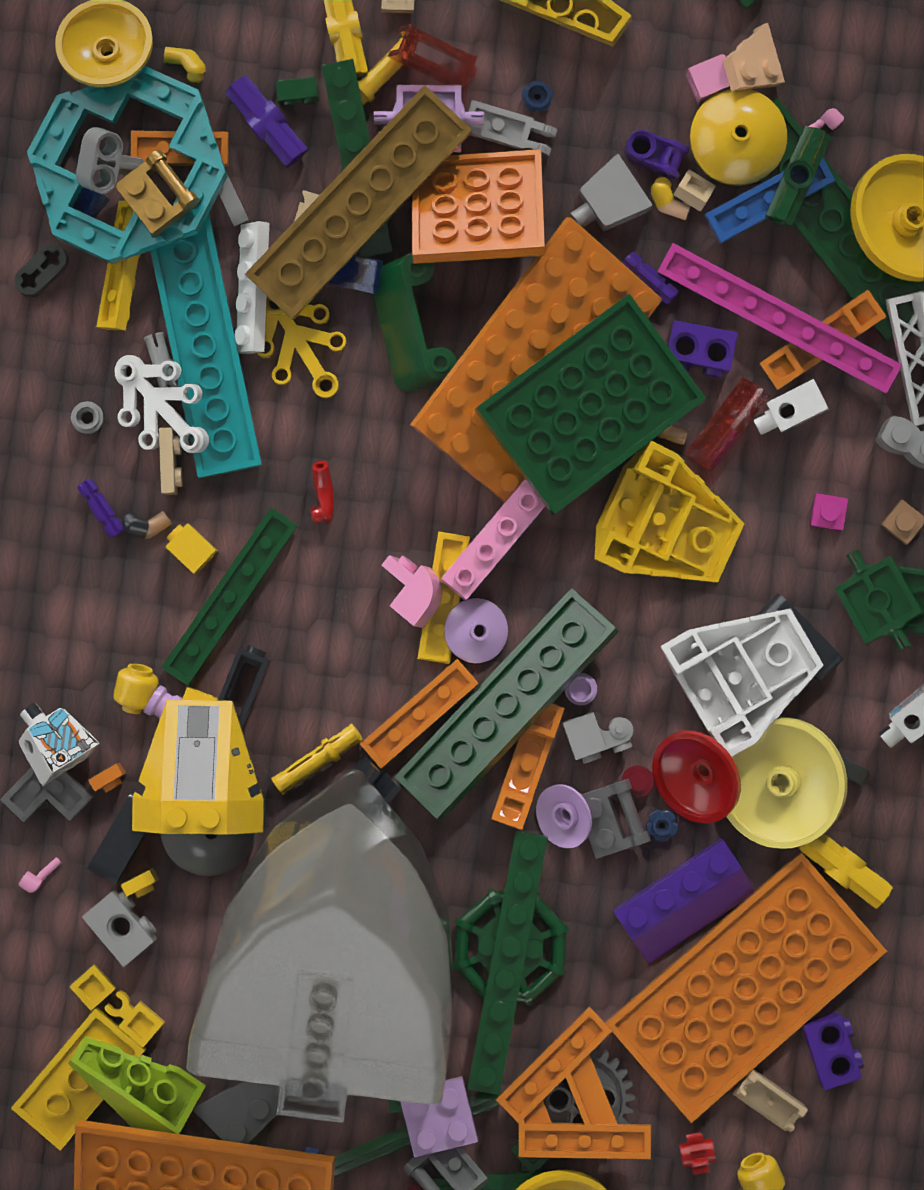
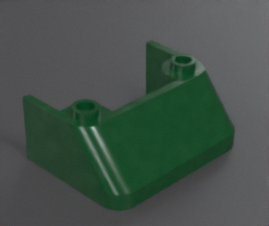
M412 253L377 268L371 276V288L394 382L401 391L407 393L439 386L457 363L454 353L447 348L437 347L427 350L412 287L427 283L433 276L434 265L433 263L414 264Z

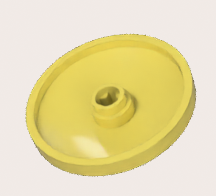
M778 717L755 744L732 756L740 775L741 793L736 807L727 815V818L748 839L772 848L786 849L799 847L819 838L838 819L847 795L845 765L833 742L813 725L798 719Z

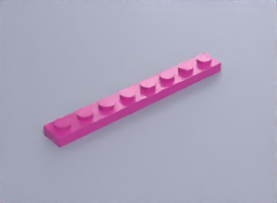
M672 243L657 271L886 394L902 367V364L674 243Z

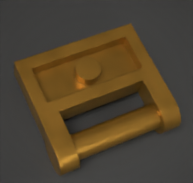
M162 150L152 152L145 162L115 184L117 190L154 237L162 233L199 203V198L194 191H189L166 162L167 157ZM155 171L160 174L179 200L175 205L171 206L149 176Z

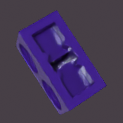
M674 320L671 324L667 345L687 372L692 367L702 369V375L721 378L722 374H728L731 370L738 333ZM682 339L688 340L693 347L692 353L686 356L679 354L676 350V342ZM711 346L722 348L724 359L720 362L712 361L708 357V348Z
M834 1012L809 1020L802 1026L820 1086L824 1090L862 1078L859 1069L864 1068V1064L859 1050L852 1049L849 1038L854 1037L848 1018L843 1019L842 1015ZM828 1026L836 1027L837 1035L835 1039L831 1042L822 1041V1030ZM839 1057L846 1058L847 1066L845 1070L841 1073L832 1072V1062Z

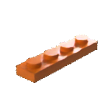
M458 659L455 660L361 742L360 745L376 764L382 768L472 690L478 682Z

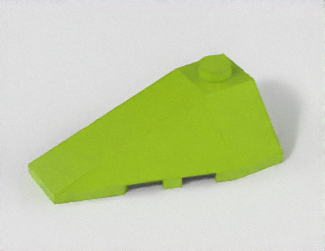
M86 1036L82 1039L68 1062L132 1128L180 1134L206 1085L180 1067L171 1064L166 1067L151 1062L152 1058L144 1055L136 1057L124 1053L119 1047Z

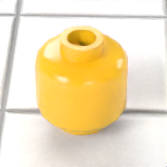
M129 664L127 668H123L117 674L113 693L114 700L122 705L123 711L131 714H140L158 688V677L153 674V669L148 666Z
M758 1152L742 1160L737 1175L743 1190H783L785 1179L777 1161L772 1156Z

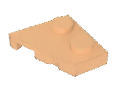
M768 23L757 27L749 38L743 40L737 46V49L723 60L731 92L777 87L785 83Z

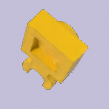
M119 990L115 995L122 1000V1007L116 1009L108 1003L104 1008L111 1016H120L124 1019L118 1027L143 1048L165 1021L141 1000L133 1007L130 1004L129 996L124 991Z

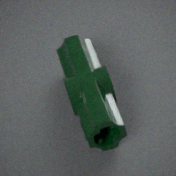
M804 127L766 212L765 217L781 226L792 227L830 142L831 136L826 134L825 131L816 127ZM792 170H801L806 176V182L803 184L793 182L790 178V172Z

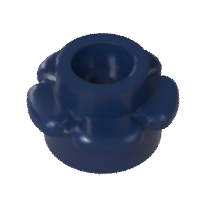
M533 81L523 89L522 100L525 101L524 106L529 111L536 112L539 110L544 112L551 106L550 101L553 99V91L544 82ZM536 94L541 96L539 100L534 98Z
M656 810L649 815L646 831L656 841L665 842L670 836L673 837L677 833L678 824L675 823L676 817L672 812ZM661 822L665 824L663 829L659 828Z

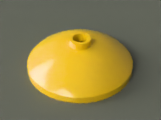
M90 0L77 6L63 19L57 31L55 47L61 66L73 79L88 86L110 87L130 80L143 69L152 52L153 36L148 20L134 5L123 0ZM108 51H112V52H113L112 54H110V55H108V56H104V53H105V52H108Z
M727 89L711 96L697 111L690 130L691 150L700 168L711 178L728 185L742 186L753 184L767 177L780 163L787 145L786 123L778 107L765 95L750 89L735 92ZM742 127L746 130L747 135L742 138L738 137L735 129Z

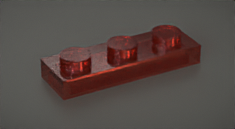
M742 377L684 454L693 462L712 472L770 395L765 389Z

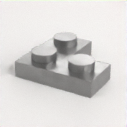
M31 767L0 800L23 822H26L46 799L71 821L93 796L67 771L42 786Z

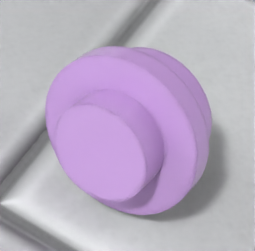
M580 673L565 689L566 697L576 705L589 704L597 694V684L590 675Z

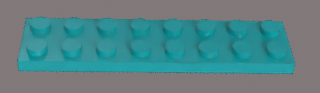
M208 213L198 234L150 250L173 361L177 362L181 367V375L177 379L178 385L182 387L185 384H196L202 390V398L198 403L191 404L182 401L186 423L190 427L203 428L209 436L207 448L203 452L193 453L199 479L262 466L210 214ZM190 388L188 390V397L189 399H192L195 393L194 390ZM190 434L189 437L192 446L194 444L195 438L192 434Z

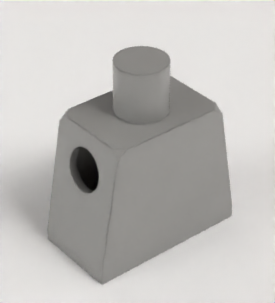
M617 154L580 188L579 196L584 204L572 211L570 215L582 228L595 220L601 230L606 231L649 212L652 203L620 155Z

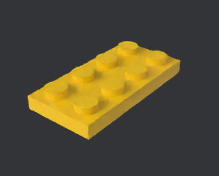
M98 1007L93 1010L11 1107L15 1113L60 1151L75 1134V1125L78 1121H86L104 1100L68 1064L82 1039L86 1036L119 1047L124 1053L140 1057L146 1050L145 1047L142 1048L118 1027L119 1025Z

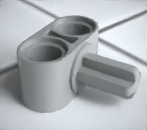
M98 127L91 128L84 134L82 139L76 179L82 187L100 194H106L115 187L118 174L128 175L140 166L144 160L138 157L122 155L123 142L118 134ZM105 138V147L100 151V142ZM99 170V178L94 183V174Z

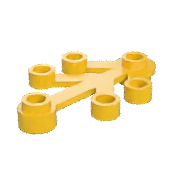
M266 296L265 342L271 345V350L266 354L261 352L257 354L262 358H269L274 354L275 345L272 340L278 320L285 330L278 364L272 371L274 382L278 385H286L291 381L292 373L290 366L296 348L314 378L312 383L314 392L324 399L333 397L339 389L338 380L334 374L324 371L307 341L325 345L334 352H340L345 349L347 344L344 334L337 331L328 333L296 325L294 320L289 318L280 308L272 309L270 307L271 299ZM308 304L298 314L310 317L318 325L327 323L330 318V312L323 304L315 306ZM317 309L326 311L324 319L317 320L314 317ZM339 336L343 339L340 347H333L331 345L333 337ZM279 370H286L288 373V377L284 381L276 379V373ZM324 380H329L332 383V388L328 392L320 389V384Z

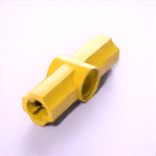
M324 0L327 13L325 20L331 46L335 48L337 62L353 59L357 78L366 75L368 69L361 43L363 37L357 11H354L352 0Z
M826 834L798 847L802 853L823 867L827 875L845 889H851L875 909L886 900L893 888L886 880L866 866L867 863L845 846L841 847Z

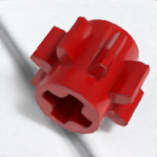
M701 1132L686 1135L687 1143L679 1144L683 1168L692 1167L694 1175L709 1173L708 1164L716 1163L712 1139L703 1140Z

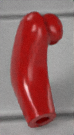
M318 461L312 466V477L319 506L312 507L310 514L313 523L320 524L325 521V524H329L333 519L334 512L332 479L328 463L326 461Z

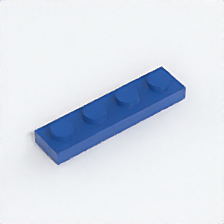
M823 157L805 198L835 182ZM792 170L790 172V178L793 182L797 184L806 182V176L801 170ZM784 172L705 214V218L720 244L768 219L765 217Z

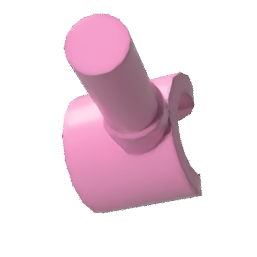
M832 108L827 110L820 119L809 127L820 129L826 124L833 131L843 122L844 116L837 109Z
M56 857L37 876L27 871L19 882V886L29 893L36 892L43 880L62 862Z

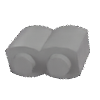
M892 416L886 419L875 439L876 443L889 453L904 455L911 464L924 469V431H920L914 423L902 417Z

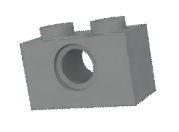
M115 889L84 914L82 918L124 967L157 939L153 934L156 932V929L145 916L140 918L132 909L136 906L129 896L126 897L124 891L119 893ZM123 917L129 921V933L120 934L115 930L114 922L116 918Z

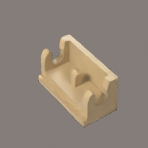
M752 1069L742 1078L732 1093L785 1132L787 1130L792 1132L798 1117H804L808 1111L803 1103L755 1069Z

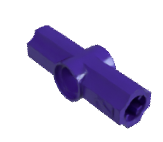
M247 75L238 78L225 91L227 97L246 118L245 122L261 142L267 143L273 153L276 154L287 168L297 163L308 152V148L288 126L285 116L271 100L267 101Z

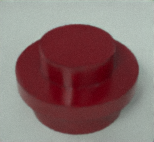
M641 765L627 768L621 778V781L629 779L632 786L629 790L631 796L635 798L644 797L649 794L654 785L652 773Z

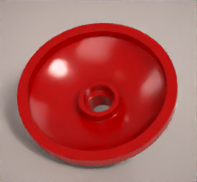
M687 730L671 734L657 747L652 762L653 778L661 797L671 809L682 817L698 823L717 822L734 810L741 793L740 775L733 758L719 742L701 732Z

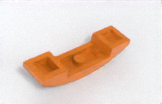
M867 290L822 322L855 339L887 316L870 291ZM789 343L760 362V365L777 390H779L821 362L822 359Z
M551 704L518 739L491 820L522 831L540 775L564 711L563 707Z

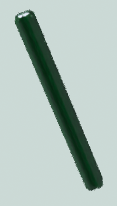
M481 1092L469 1097L472 1116L475 1117L500 1106L496 1101L499 1095ZM405 1125L335 1156L334 1178L411 1145L407 1126Z

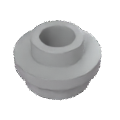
M89 401L79 403L71 413V422L74 428L84 434H92L98 431L104 421L101 408ZM87 412L93 414V421L89 424H85L82 421L83 415Z

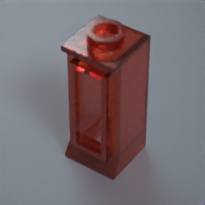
M411 24L399 27L397 33L402 35L403 39L399 49L389 52V58L446 85H461L462 88L472 82L477 71V67L474 65L478 56H473L415 28ZM418 42L460 61L457 72L455 73L415 54Z

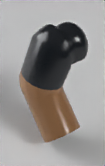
M164 511L150 520L139 518L135 513H127L122 518L124 531L130 536L143 539L152 538L172 524Z

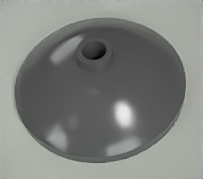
M257 833L215 834L212 837H208L205 834H160L167 854L179 867L190 873L203 876L223 874L237 867L250 854L257 838Z

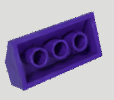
M719 838L612 910L649 964L746 900L755 890L724 840Z

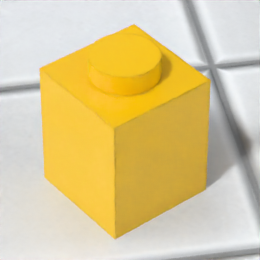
M188 523L184 527L179 524L168 535L167 539L170 542L165 546L196 575L219 552Z

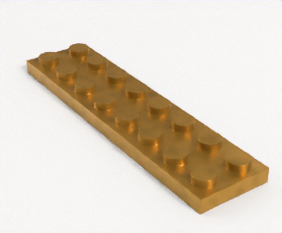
M424 85L245 273V276L289 318L294 320L472 133V129Z

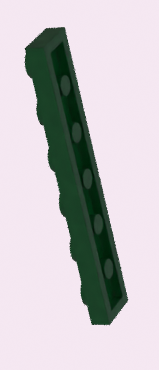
M353 59L321 65L343 170L370 143ZM387 222L359 250L361 258L392 252Z
M272 507L268 510L162 665V669L185 685H190L297 529V524Z

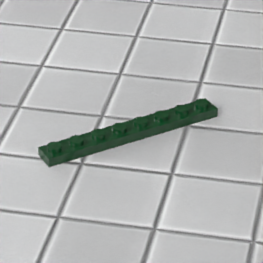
M515 831L467 1089L500 1095L548 836Z

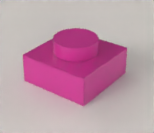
M816 493L814 495L810 526L843 531L848 498Z

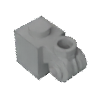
M594 712L562 722L574 759L582 758L583 764L602 758L600 752L611 747L614 753L632 747L633 725L626 718L616 717L612 719L609 723L608 731L599 728Z

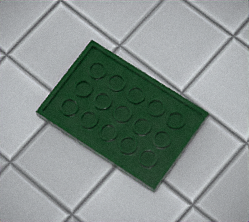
M629 293L474 410L551 515H554L703 402L706 397Z

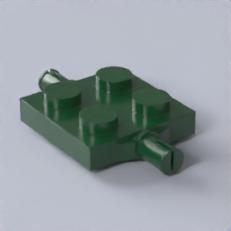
M858 549L847 554L846 557L854 568L855 573L847 581L834 589L864 643L869 645L881 637L891 635L899 652L912 646L903 628L909 621L922 615L924 612L894 558L889 556L877 564L866 565Z

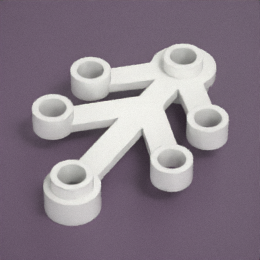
M126 355L120 358L115 366V377L123 386L124 408L118 413L119 423L125 427H134L139 423L140 413L136 409L138 390L144 396V431L141 432L138 438L139 445L143 449L154 450L160 445L158 433L159 413L180 436L181 447L186 452H203L209 444L207 432L200 427H190L166 401L182 400L185 403H198L202 398L201 388L196 384H185L182 387L154 388L146 378L161 377L164 380L175 381L181 375L180 365L175 361H164L161 365H145L139 357ZM171 365L174 371L171 376H168L167 368ZM128 366L132 368V374L129 377L126 374ZM190 388H192L195 393L192 399H189L188 397V390ZM131 412L132 420L128 423L126 414ZM149 434L153 437V442L150 446L146 441ZM190 434L195 438L192 446L188 442Z

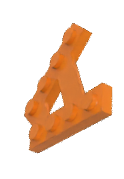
M590 1006L496 1098V1101L519 1123V1157L651 1159V1124L617 1123L591 1059L590 1053L613 1030ZM564 1078L567 1079L584 1123H552L543 1099Z

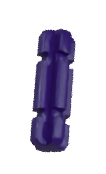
M631 252L622 263L654 292H657L664 304L668 305L677 296L678 289L671 283L667 285L664 282L666 279L648 263L644 265L641 262L643 259L635 252Z
M87 479L79 484L77 487L78 491L84 499L87 498L88 501L86 503L99 523L104 524L103 529L110 538H114L124 531L123 525L118 518L115 519L114 516L116 514L103 494L98 493L99 488L92 479Z

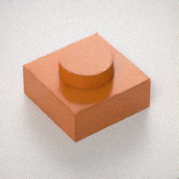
M116 763L88 781L94 791L103 788L105 793L122 784L120 777L127 773L121 763Z

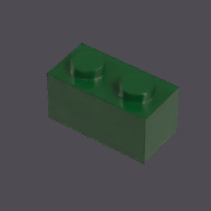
M316 76L276 81L278 103L283 105V107L295 106V103L302 102L303 105L315 104V101H319Z

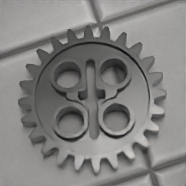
M595 1048L590 1053V1056L604 1090H609L614 1095L610 1106L618 1124H629L623 1117V1113H633V1108L626 1105V1102L635 1100V1096L625 1092V1090L633 1086L632 1081H622L628 1072L626 1068L617 1071L619 1059L615 1058L608 1062L609 1052L605 1050L600 1056H597ZM562 1082L543 1099L552 1123H573L574 1117L580 1114L571 1090ZM557 1090L564 1091L568 1095L566 1102L559 1106L552 1104L549 1100L550 1095Z

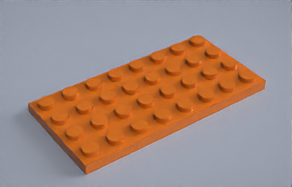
M566 217L546 243L545 255L537 256L410 425L506 503L525 478L474 409L630 293L647 318L650 317L662 301V298L575 220Z
M799 852L605 1023L692 1123L883 956L887 950L808 859Z
M79 1120L75 1125L74 1190H334L335 1156Z

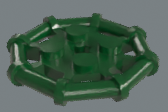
M494 888L489 889L488 893L462 917H457L454 922L456 924L455 959L452 967L454 970H458L481 996L482 1002H484L487 984L470 965L480 961L488 971L490 970L501 911L499 904H502L504 891H495ZM539 892L537 893L534 910L551 929L541 932L533 922L531 925L520 984L522 990H519L517 1003H526L527 1006L532 1005L533 1000L560 976L564 977L567 972L564 968L566 933L569 931L568 925L563 924L540 898ZM493 906L496 914L494 918L482 928L473 924ZM469 931L479 935L478 953L468 957ZM553 936L552 962L542 958L543 940ZM539 965L548 969L530 987L527 986L525 978Z

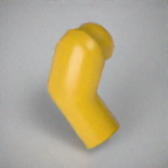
M165 47L164 63L182 65L188 72L187 79L192 83L203 81L206 67L195 51Z

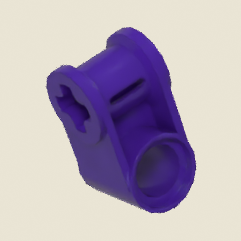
M638 130L629 137L625 144L624 152L630 162L650 169L663 177L677 180L680 175L677 171L684 154H688L689 147L678 141L663 138L646 130ZM635 140L644 141L648 146V152L646 154L636 153L633 150L632 142ZM671 153H672L673 156H672V158H671L670 163L668 164V160H669L670 155H671Z

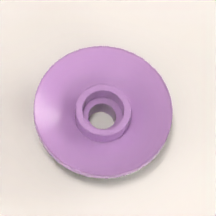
M473 598L460 602L450 611L445 622L444 635L449 649L458 658L466 662L482 663L491 660L501 652L507 640L508 625L503 612L494 603L485 599ZM477 625H481L484 628V633L481 637H477L474 634V628Z
M562 784L553 785L545 789L539 796L536 805V817L541 831L545 836H548V840L562 848H574L581 845L588 838L592 827L591 812L583 796L572 787Z

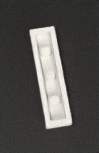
M257 221L242 224L238 237L240 246V260L237 268L239 285L238 297L236 299L237 328L234 336L238 353L240 354L264 352L266 295L245 276V273L268 250L269 223Z

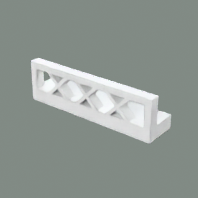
M924 291L886 299L898 361L902 364L900 371L911 422L916 426L924 424V416L919 417L917 404L924 394V383L920 387L912 382L910 373L916 363L924 367V361L919 359L922 354L924 357ZM912 301L914 315L907 324L898 318L896 304ZM915 323L917 324V329H918V330H916L915 328H913V326H914ZM900 325L905 328L903 333L901 332ZM910 331L920 338L921 346L915 355L906 351L904 346V340ZM907 357H909L910 359H912L911 362L909 363V365H908ZM913 388H915L916 390H918V393L916 394V396H915V394H914V389H913Z

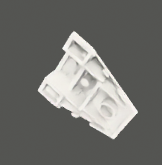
M791 609L690 629L660 646L675 677L706 730L713 739L728 751L731 757L755 744L766 729L780 716L787 705L823 666L822 661Z

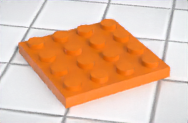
M541 149L450 155L412 195V256L414 264L545 255Z

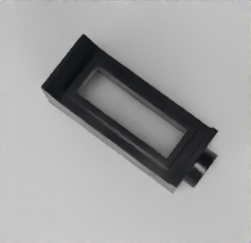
M248 645L246 650L238 648L218 701H229L244 662L259 668L240 716L237 715L242 732L271 660L264 658L265 651Z
M364 754L343 779L350 785L356 796L379 814L384 811L401 789L387 772Z

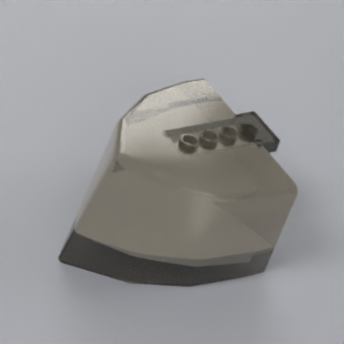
M349 770L276 824L231 889L189 1036L186 1066L189 1073L205 1077L279 1086L276 1115L344 1123L348 1094L433 1105L440 1103L443 1099L454 1003L450 917L421 842L360 770Z

